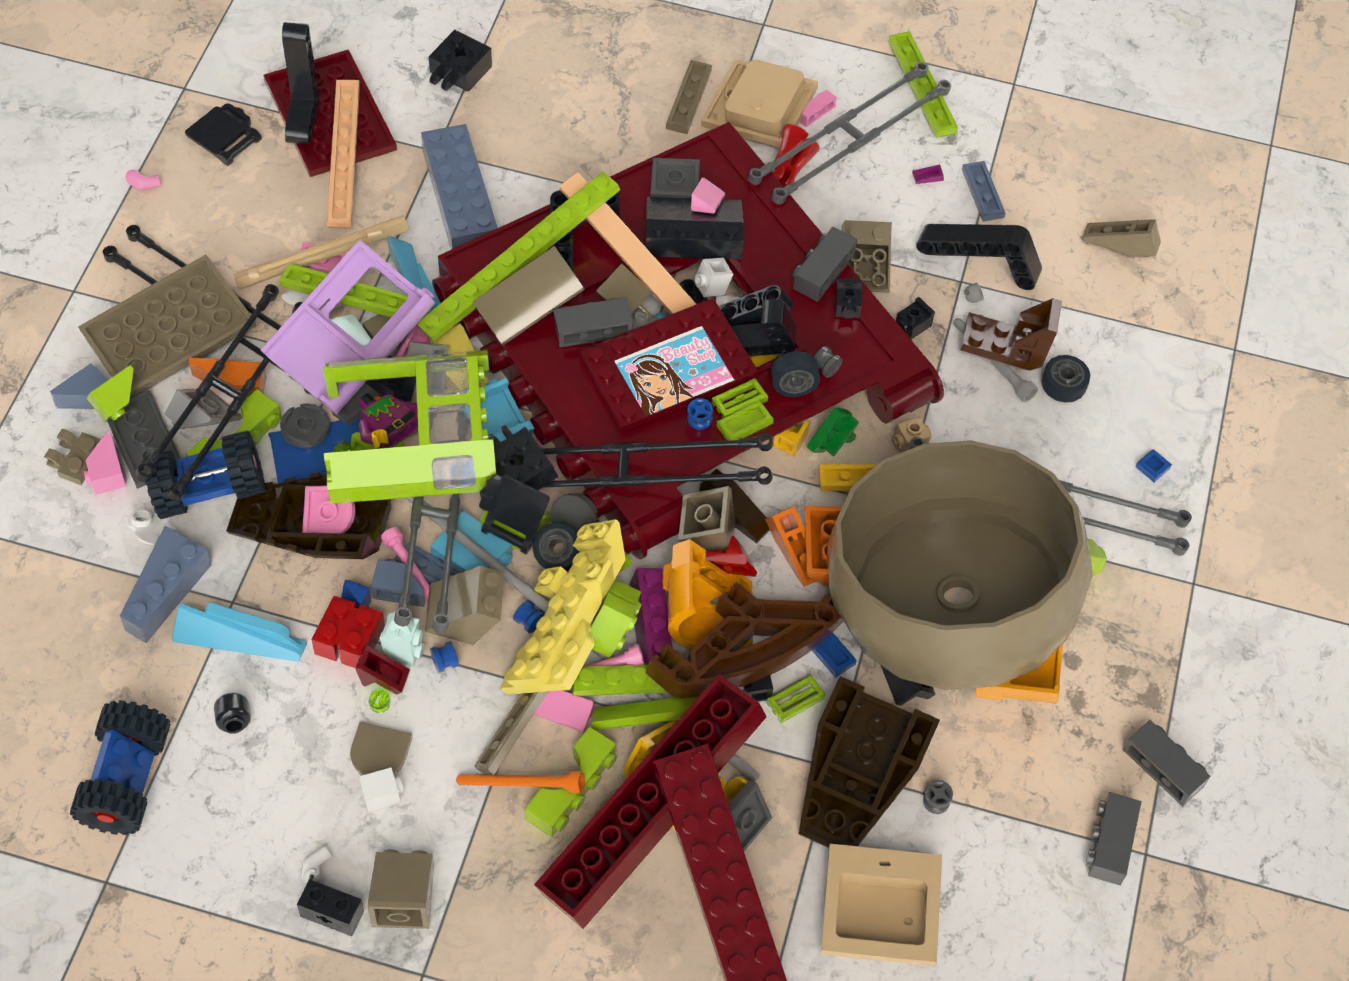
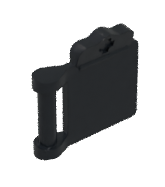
M226 103L222 107H214L185 130V135L216 156L226 166L232 164L233 159L253 142L258 143L262 139L261 134L255 128L248 127L251 125V120L244 113L243 109L234 107L230 103ZM243 134L246 135L245 138H243L240 142H238V143H237L235 146H233L230 150H228L227 152L224 151L228 146H230L233 142H235V141H236L238 138H240Z
M493 474L480 491L481 500L479 507L482 510L488 511L481 532L486 535L491 533L520 548V552L527 555L534 542L550 497L506 474L503 477ZM496 520L526 535L525 539L494 524V521Z

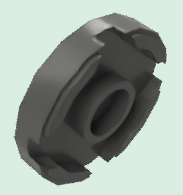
M305 403L300 404V407L295 409L294 407L288 409L281 418L280 428L282 437L288 444L296 448L306 449L323 443L329 436L331 424L327 412L323 408L315 404Z
M567 493L554 502L551 509V522L565 523L578 532L586 524L599 522L596 514L598 511L594 503L581 493Z

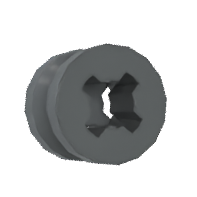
M828 346L821 348L814 356L818 363V369L822 371V375L826 378L834 375L843 361L840 356L833 355L832 350Z
M940 780L931 782L927 786L923 797L924 807L933 814H941L947 811L953 798L951 786Z

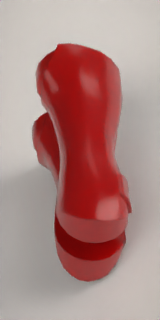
M786 124L781 131L782 142L775 160L808 140L806 138L809 134L797 125ZM815 141L775 167L772 173L783 187L795 181L800 170L819 151V144Z

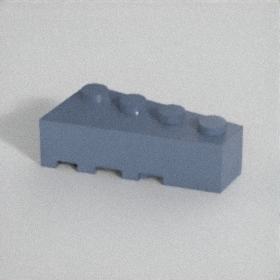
M164 526L120 614L126 632L145 643L149 641L210 568L211 562L207 549Z

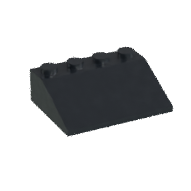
M647 197L646 248L654 257L742 260L744 244L742 200H722L716 212L712 214L691 210V198Z

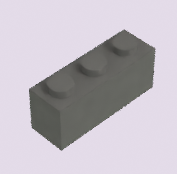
M832 227L827 234L823 233L815 250L811 249L803 265L796 267L792 276L794 278L793 289L819 302L855 255L858 239L835 227Z
M627 297L553 309L554 326L560 348L608 340L633 330V320Z
M1151 720L1136 731L1127 740L1123 751L1182 807L1205 787L1211 777L1203 765L1195 762L1181 745L1171 740L1165 730L1159 725H1155Z
M1112 792L1108 793L1105 801L1100 800L1096 816L1100 817L1099 825L1095 824L1091 840L1095 841L1094 850H1089L1086 859V865L1090 866L1089 877L1121 886L1127 876L1142 801Z

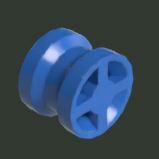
M703 398L692 400L688 405L687 421L689 426L696 430L707 429L712 423V404Z
M527 600L516 610L513 620L518 624H523L524 630L530 634L536 631V625L545 615V612L537 610L535 604Z
M451 641L446 642L443 647L438 648L435 646L430 648L431 657L438 673L444 672L447 667L455 668L459 666L457 654Z

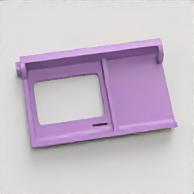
M359 240L262 347L261 351L337 415L367 380L339 382V397L329 398L322 369L325 367V363L387 358L435 304L433 298L435 296L425 287L422 289L415 287ZM370 268H376L408 296V299L372 340L363 346L329 318V314Z

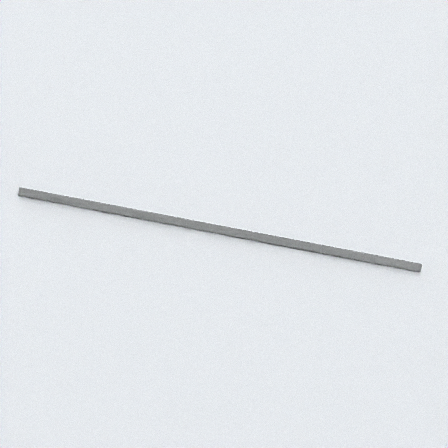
M414 497L406 498L410 503L413 504ZM423 500L424 506L432 507L426 501ZM429 517L446 531L447 520ZM457 528L454 539L491 569L504 572V580L546 613L549 608V602ZM591 650L602 660L608 659V657ZM661 693L645 694L651 700L667 699ZM735 754L728 761L731 766L747 779L756 782L760 774Z

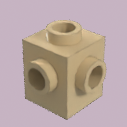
M921 417L905 419L897 424L893 439L900 453L908 450L909 443L913 437H920L925 443H929L931 431L927 425H924Z

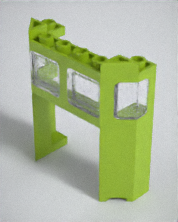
M488 350L325 363V367L322 369L329 398L339 397V382L416 376L419 445L324 453L327 469V489L331 504L480 492L483 486L487 484L491 475L496 474L493 439L488 440V429H483L482 423H487L486 407L481 408V402H486L485 386L480 387V381H484L485 371L489 370Z

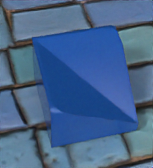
M345 580L341 598L355 602L357 609H359L360 605L369 607L371 603L370 589L350 580Z

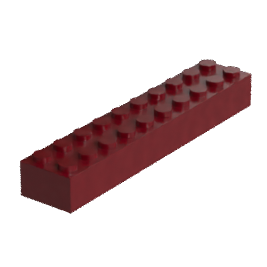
M718 674L536 881L534 886L546 899L584 929L673 826L653 762L708 744L717 772L719 773L766 719L767 716L760 703Z

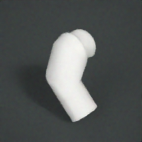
M325 846L303 861L301 879L304 884H307L309 879L318 882L320 865L332 858Z

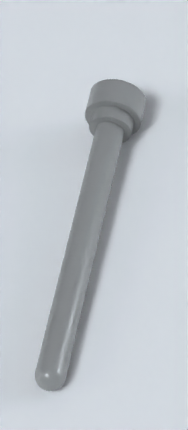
M960 318L955 319L953 322L954 326L963 334L965 322ZM988 359L1016 386L1017 395L1024 402L1030 401L1037 394L1038 387L1034 383L1022 380L1007 364Z

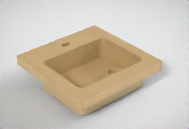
M735 60L702 117L701 127L714 129L730 122L742 138L780 148L783 127L786 124L798 126L805 108L818 89V81L804 78V74L799 70L760 60H752L749 63Z
M830 844L821 955L936 966L942 855Z

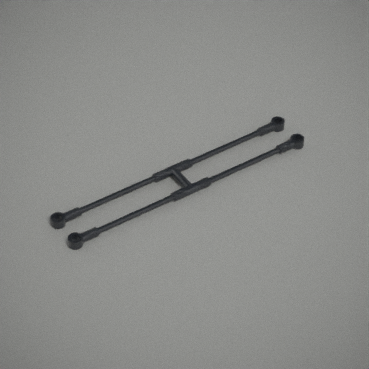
M130 225L127 227L126 233L130 241H138L147 248H152L181 268L187 265L155 244L154 240L141 233L139 226ZM106 246L103 249L104 259L107 262H115L124 269H129L151 285L158 282L133 266L131 261L118 254L115 246ZM236 294L247 311L253 313L255 308ZM263 313L259 314V319L276 330L280 329V324ZM242 338L241 344L262 358H265L266 355L260 348ZM271 360L269 361L270 363L278 367L274 362H272Z
M273 284L265 286L262 297L256 304V309L221 359L213 365L197 388L195 396L158 449L152 452L145 463L139 465L135 473L137 480L148 482L154 472L153 469L160 461L161 454L201 397H204L211 386L234 400L188 471L183 473L178 482L171 485L168 491L169 498L173 501H181L183 499L186 488L194 477V472L232 416L236 415L255 387V382L270 361L265 356L252 377L245 382L240 390L218 378L225 367L224 364L261 311H264L270 302L276 300L279 293L277 286ZM297 302L292 310V314L298 309V307L303 302Z
M762 433L758 437L739 438V440L657 444L635 442L586 447L541 448L545 455L601 452V454H619L618 476L600 477L599 479L552 481L543 488L597 485L600 487L645 486L648 483L738 480L739 482L758 481L762 485H767L771 483L773 476L771 470L765 466L758 468L757 471H739L736 474L646 477L645 475L628 476L629 453L648 452V450L717 447L759 448L762 451H769L773 447V440L768 433ZM763 440H769L766 445L761 444ZM763 473L769 474L766 478L760 477Z

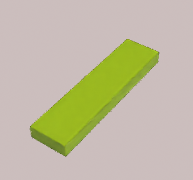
M698 697L668 698L597 707L593 711L592 727L595 730L679 720Z

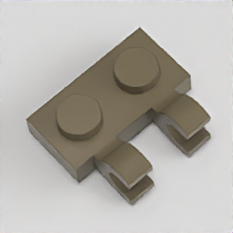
M61 429L57 435V438L61 440L59 445L71 450L67 457H64L58 451L49 448L44 458L49 459L46 465L58 469L59 477L82 486L85 481L83 471L88 470L86 459L101 439L84 432L78 438L70 431Z

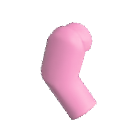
M129 170L125 176L126 181L138 190L161 186L158 174L145 177L136 170Z

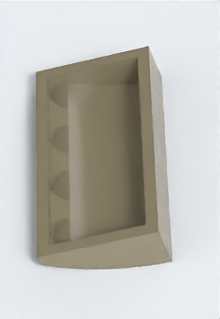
M554 246L473 301V304L503 346L553 312V309H557L585 289Z

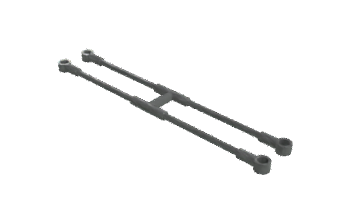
M917 62L915 68L905 74L901 80L856 109H851L838 117L808 140L772 163L769 162L761 168L751 169L748 181L754 185L760 184L762 178L772 172L776 166L840 127L856 139L845 150L796 182H791L784 188H775L772 201L776 204H783L786 197L798 190L799 186L844 156L854 153L878 137L882 131L929 100L932 101L940 95H948L951 83L947 80H940L938 86L928 92L927 96L866 134H863L849 123L850 120L857 117L858 113L906 82L909 83L917 77H925L928 65L924 62Z
M435 406V411H430L431 431L433 430L434 419H436L438 413L437 406ZM460 410L456 419L459 425L458 437L459 442H465L469 423L463 411ZM463 455L457 456L453 488H460ZM459 493L452 494L449 510L424 506V496L413 498L410 520L411 534L403 593L400 595L399 608L394 616V622L398 626L405 627L409 625L412 612L409 610L411 596L409 592L417 531L420 528L421 516L447 520L446 533L448 536L441 596L437 605V613L433 618L432 629L438 633H444L448 629L450 620L447 616V594L453 541L457 531L459 515Z
M913 437L909 443L908 450L927 443L920 437ZM1059 480L1068 493L1072 491L1156 514L1157 517L1174 521L1181 528L1187 527L1192 519V515L1186 510L1175 512L1164 508L1157 509L1073 486V483ZM1083 517L1087 525L1153 542L1155 545L1172 549L1173 553L1178 556L1184 555L1190 547L1189 542L1184 538L1173 540L1159 535L1155 537Z

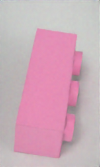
M828 90L818 94L817 97L809 101L802 114L800 123L808 127L836 107L837 97Z

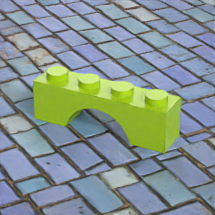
M256 389L247 397L240 408L243 422L235 433L248 430L252 435L255 445L258 444L263 435L279 424L282 418L279 404ZM203 437L185 453L186 457L199 454L209 438ZM217 439L209 451L223 448L222 439Z
M590 726L574 745V759L585 776L583 793H569V790H564V788L555 790L541 788L525 808V820L551 838L557 831L561 832L569 822L568 816L573 810L577 811L580 809L585 801V794L589 789L594 790L602 778V772L606 768L609 770L617 759L616 743Z

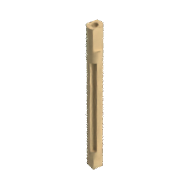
M402 215L234 273V279L238 289L282 275L289 264L305 267L349 252L359 240L365 245L387 239V236L393 237L410 230L405 216Z

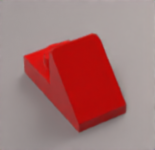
M733 535L726 552L719 549L706 551V559L727 574L752 577L757 575V571L745 549Z

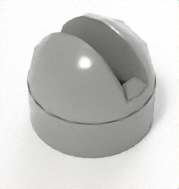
M978 282L966 287L964 294L967 301L977 303L984 300Z

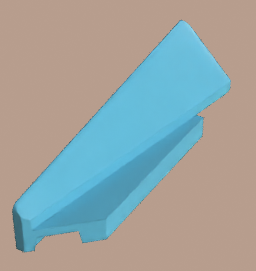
M387 236L389 254L398 272L415 287L420 289L425 287L435 296L433 298L435 304L425 314L426 316L440 304V301L421 264H417L412 244Z
M209 602L205 612L180 603L172 640L176 643L296 662L300 660L307 646L305 640L289 636L290 629L282 624Z

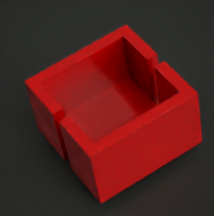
M333 596L311 639L314 654L337 662L339 656L336 645L340 646L341 664L356 668L364 645L375 648L381 632L384 630L383 612L360 605L359 609H357L355 602Z

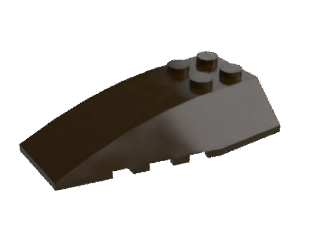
M318 472L309 474V478L296 480L293 477L285 479L284 483L274 484L273 481L264 483L265 493L242 499L237 498L226 529L228 534L313 558L365 559L380 549L381 535L385 531L391 511V499L354 502L355 518L350 528L344 534L302 533L305 486H327V474L321 475Z
M842 676L839 677L817 726L798 835L829 848L830 844L860 845L919 770L940 722V719L917 709L910 713L864 692V686Z

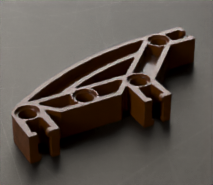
M736 582L729 594L725 592L720 596L715 609L724 620L690 650L687 660L667 644L662 649L660 657L656 654L650 659L646 674L671 696L679 699L699 697L718 674L735 686L741 687L772 675L793 664L820 645L844 621L834 607L830 593L820 602L757 599ZM754 635L771 636L756 644L740 649Z

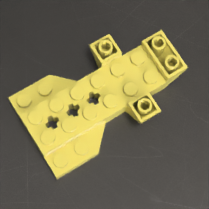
M616 519L586 524L579 529L577 539L573 544L579 553L573 558V565L569 572L560 566L547 568L539 575L538 583L534 590L541 595L551 598L548 604L549 608L538 621L537 629L532 638L519 649L513 666L504 675V682L500 689L507 695L571 689L594 646V640L589 635L591 631L590 624L626 560L620 523Z

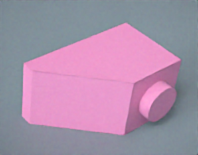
M111 432L106 433L86 459L88 470L83 471L87 486L93 485L95 494L126 487Z

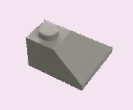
M197 389L176 390L164 413L172 421L173 425L191 402ZM209 389L206 395L198 401L180 429L220 424L230 405ZM237 412L229 422L241 420L242 415Z

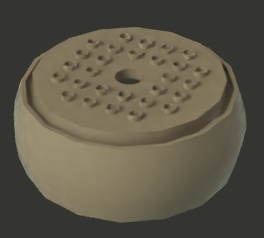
M972 440L922 444L882 460L851 487L828 540L829 588L833 605L862 652L901 679L943 690L995 687L1038 669L1068 639L1075 628L1093 576L1083 516L1078 505L1056 475L1016 450ZM962 587L971 591L974 596L969 602L956 605L948 602L944 598V593L951 588Z

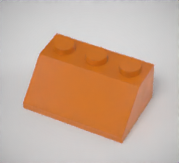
M805 506L807 576L829 588L828 540L842 507Z

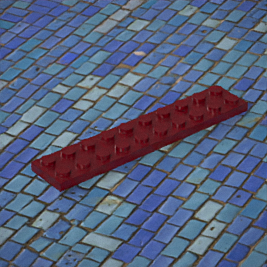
M708 744L655 760L653 764L724 980L787 981Z

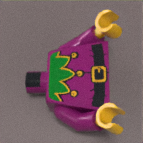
M366 393L359 399L358 404L363 408L358 424L360 438L362 442L373 445L375 449L392 448L418 430L417 403L396 399L391 394H386L376 401L369 393ZM435 406L430 407V411L436 410Z

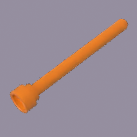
M570 771L569 774L564 776L459 774L456 777V782L459 785L561 787L564 790H569V793L582 794L585 788L583 771Z

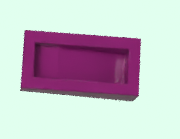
M940 164L912 171L916 184L944 181Z

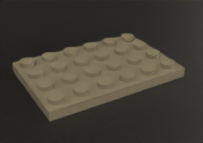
M204 255L83 323L78 328L111 377L129 365L134 368L130 392L131 397L142 393L189 365V357L202 358L235 339L251 315L208 256ZM255 321L249 330L257 326Z

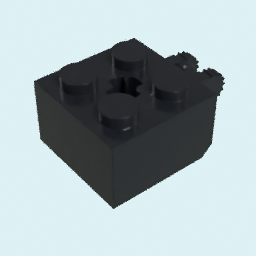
M454 29L429 55L430 73H432L429 80L430 83L436 85L441 79H444L441 89L448 91L453 85L465 91H470L492 67L491 47Z
M505 424L501 429L507 439L500 444L495 435L492 433L488 435L489 440L493 439L496 475L503 477L506 474L536 490H540L559 477L551 462L526 427L512 434Z

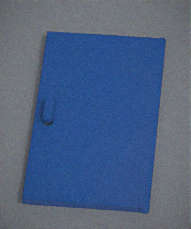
M360 418L350 426L346 425L342 420L330 422L331 430L326 440L315 447L306 449L296 448L288 444L282 437L281 431L268 433L278 484L284 483L285 479L295 477L296 480L309 478V474L313 473L327 474L324 453L351 451V437L355 432H359L358 424Z

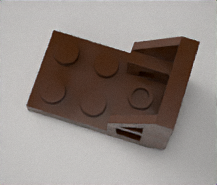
M1052 298L1020 312L1015 326L969 312L966 318L960 350L1029 371L1043 366L1058 332L1062 301Z

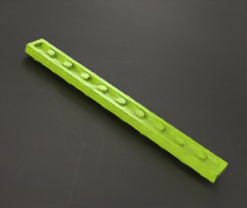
M602 171L423 317L417 324L420 330L433 343L476 309L473 301L542 255L619 192V185Z

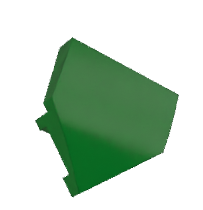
M835 407L806 447L813 453H824L827 451L834 457L845 442L851 443L856 439V434L853 431L859 422L852 416L849 410Z

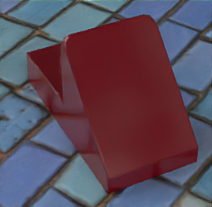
M364 645L355 668L364 687L376 683L396 695L402 693L410 671L409 668L368 645Z

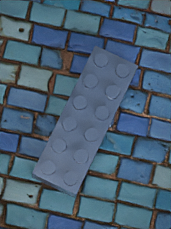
M462 124L421 132L422 150L450 248L454 249L497 229L467 125Z

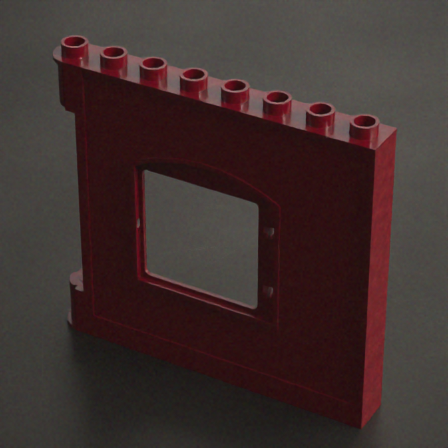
M730 122L610 176L620 188V191L617 192L620 196L619 218L646 247L647 197H651L653 158L700 160L699 182L702 178H705L725 192L723 200H742L744 221L742 260L725 259L733 273L732 280L744 295L777 285L793 301V307L789 312L796 325L795 350L793 352H806L814 357L821 348L828 346L832 350L833 355H838L842 358L843 361L840 368L829 378L824 377L819 369L820 382L818 387L811 393L800 397H786L774 389L771 366L777 358L757 367L758 377L755 379L768 395V401L763 403V405L773 417V424L744 438L758 437L762 433H768L771 437H774L867 389L869 403L874 413L885 424L908 412H913L930 402L934 404L943 399V384L934 366L863 281L860 318L835 317L837 279H860L849 264L846 265L819 302L793 289L794 278L792 276L796 267L803 265L811 249L815 250L823 233L791 195L786 197L783 204H776L772 201L774 189L778 187L784 188L772 172L764 176L762 182L758 185L751 184L748 181L750 170L761 168L765 164ZM550 204L438 255L439 277L432 280V285L439 301L442 303L550 215ZM581 222L573 228L574 274L585 290L558 308L582 305L588 302L606 301L596 290L621 264L634 274L589 222ZM655 257L670 275L702 261V259H706ZM477 308L458 323L463 326L469 340L477 336L483 345L480 351L488 350L489 371L492 374L502 371L509 381L508 389L517 407L520 409L527 406L534 417L530 421L534 427L533 432L543 445L551 441L556 448L635 442L657 444L727 441L717 428V421L722 419V414L718 413L716 406H713L712 423L704 430H696L689 426L687 421L688 406L622 433L579 355L580 350L606 340L560 348L554 326V312H551L503 346ZM753 388V389H751V390H749V391H746V392H744V393H742V394H747V393H749V392H751V391H753V390H756V389ZM721 393L706 398V400H708L711 403L712 398ZM733 397V398H731V399H729V400L723 402L722 404H725V403H727V402H729V401H732V400L736 399V397ZM717 447L648 450V452L629 453L628 476L701 475L751 448ZM601 452L556 455L559 469L567 480H574L576 478L579 480L599 479L600 477L618 476L619 454H601ZM686 482L648 483L645 486L621 487L584 486L586 490L582 494L588 497L596 506L598 511L596 513L597 519L604 515L608 521L616 519L620 523L623 547L627 555L632 553L637 559H643L647 556L648 549L679 534L683 496L677 487Z

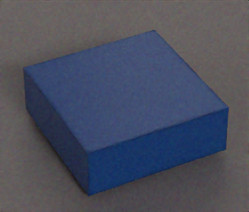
M1154 449L1136 464V468L1154 483L1170 470L1172 466L1169 461Z

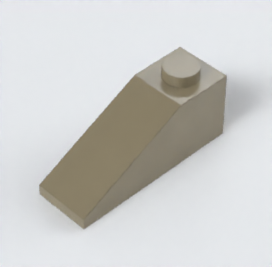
M1156 219L1087 223L1083 234V241L1132 257L1156 256L1161 243Z

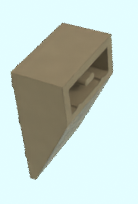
M845 220L842 224V231L858 239L856 252L848 263L849 266L871 292L889 293L892 222Z

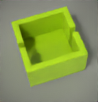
M617 579L614 580L599 613L591 625L589 635L594 640L592 650L608 658H611L615 649L620 651L625 642L627 631L631 632L638 617L636 616L642 603L638 602L641 591Z

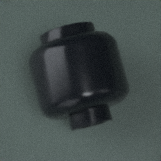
M227 693L216 700L214 703V717L217 727L224 732L236 734L249 725L251 713L249 702L245 696L238 693Z

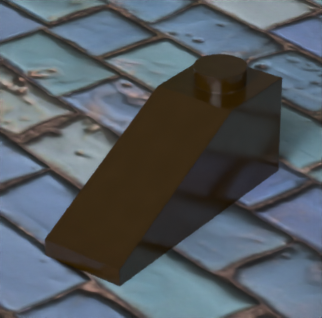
M716 468L711 474L723 473ZM733 480L703 481L700 484L699 492L726 486L731 488L735 528L756 544L770 531L765 521L767 517Z

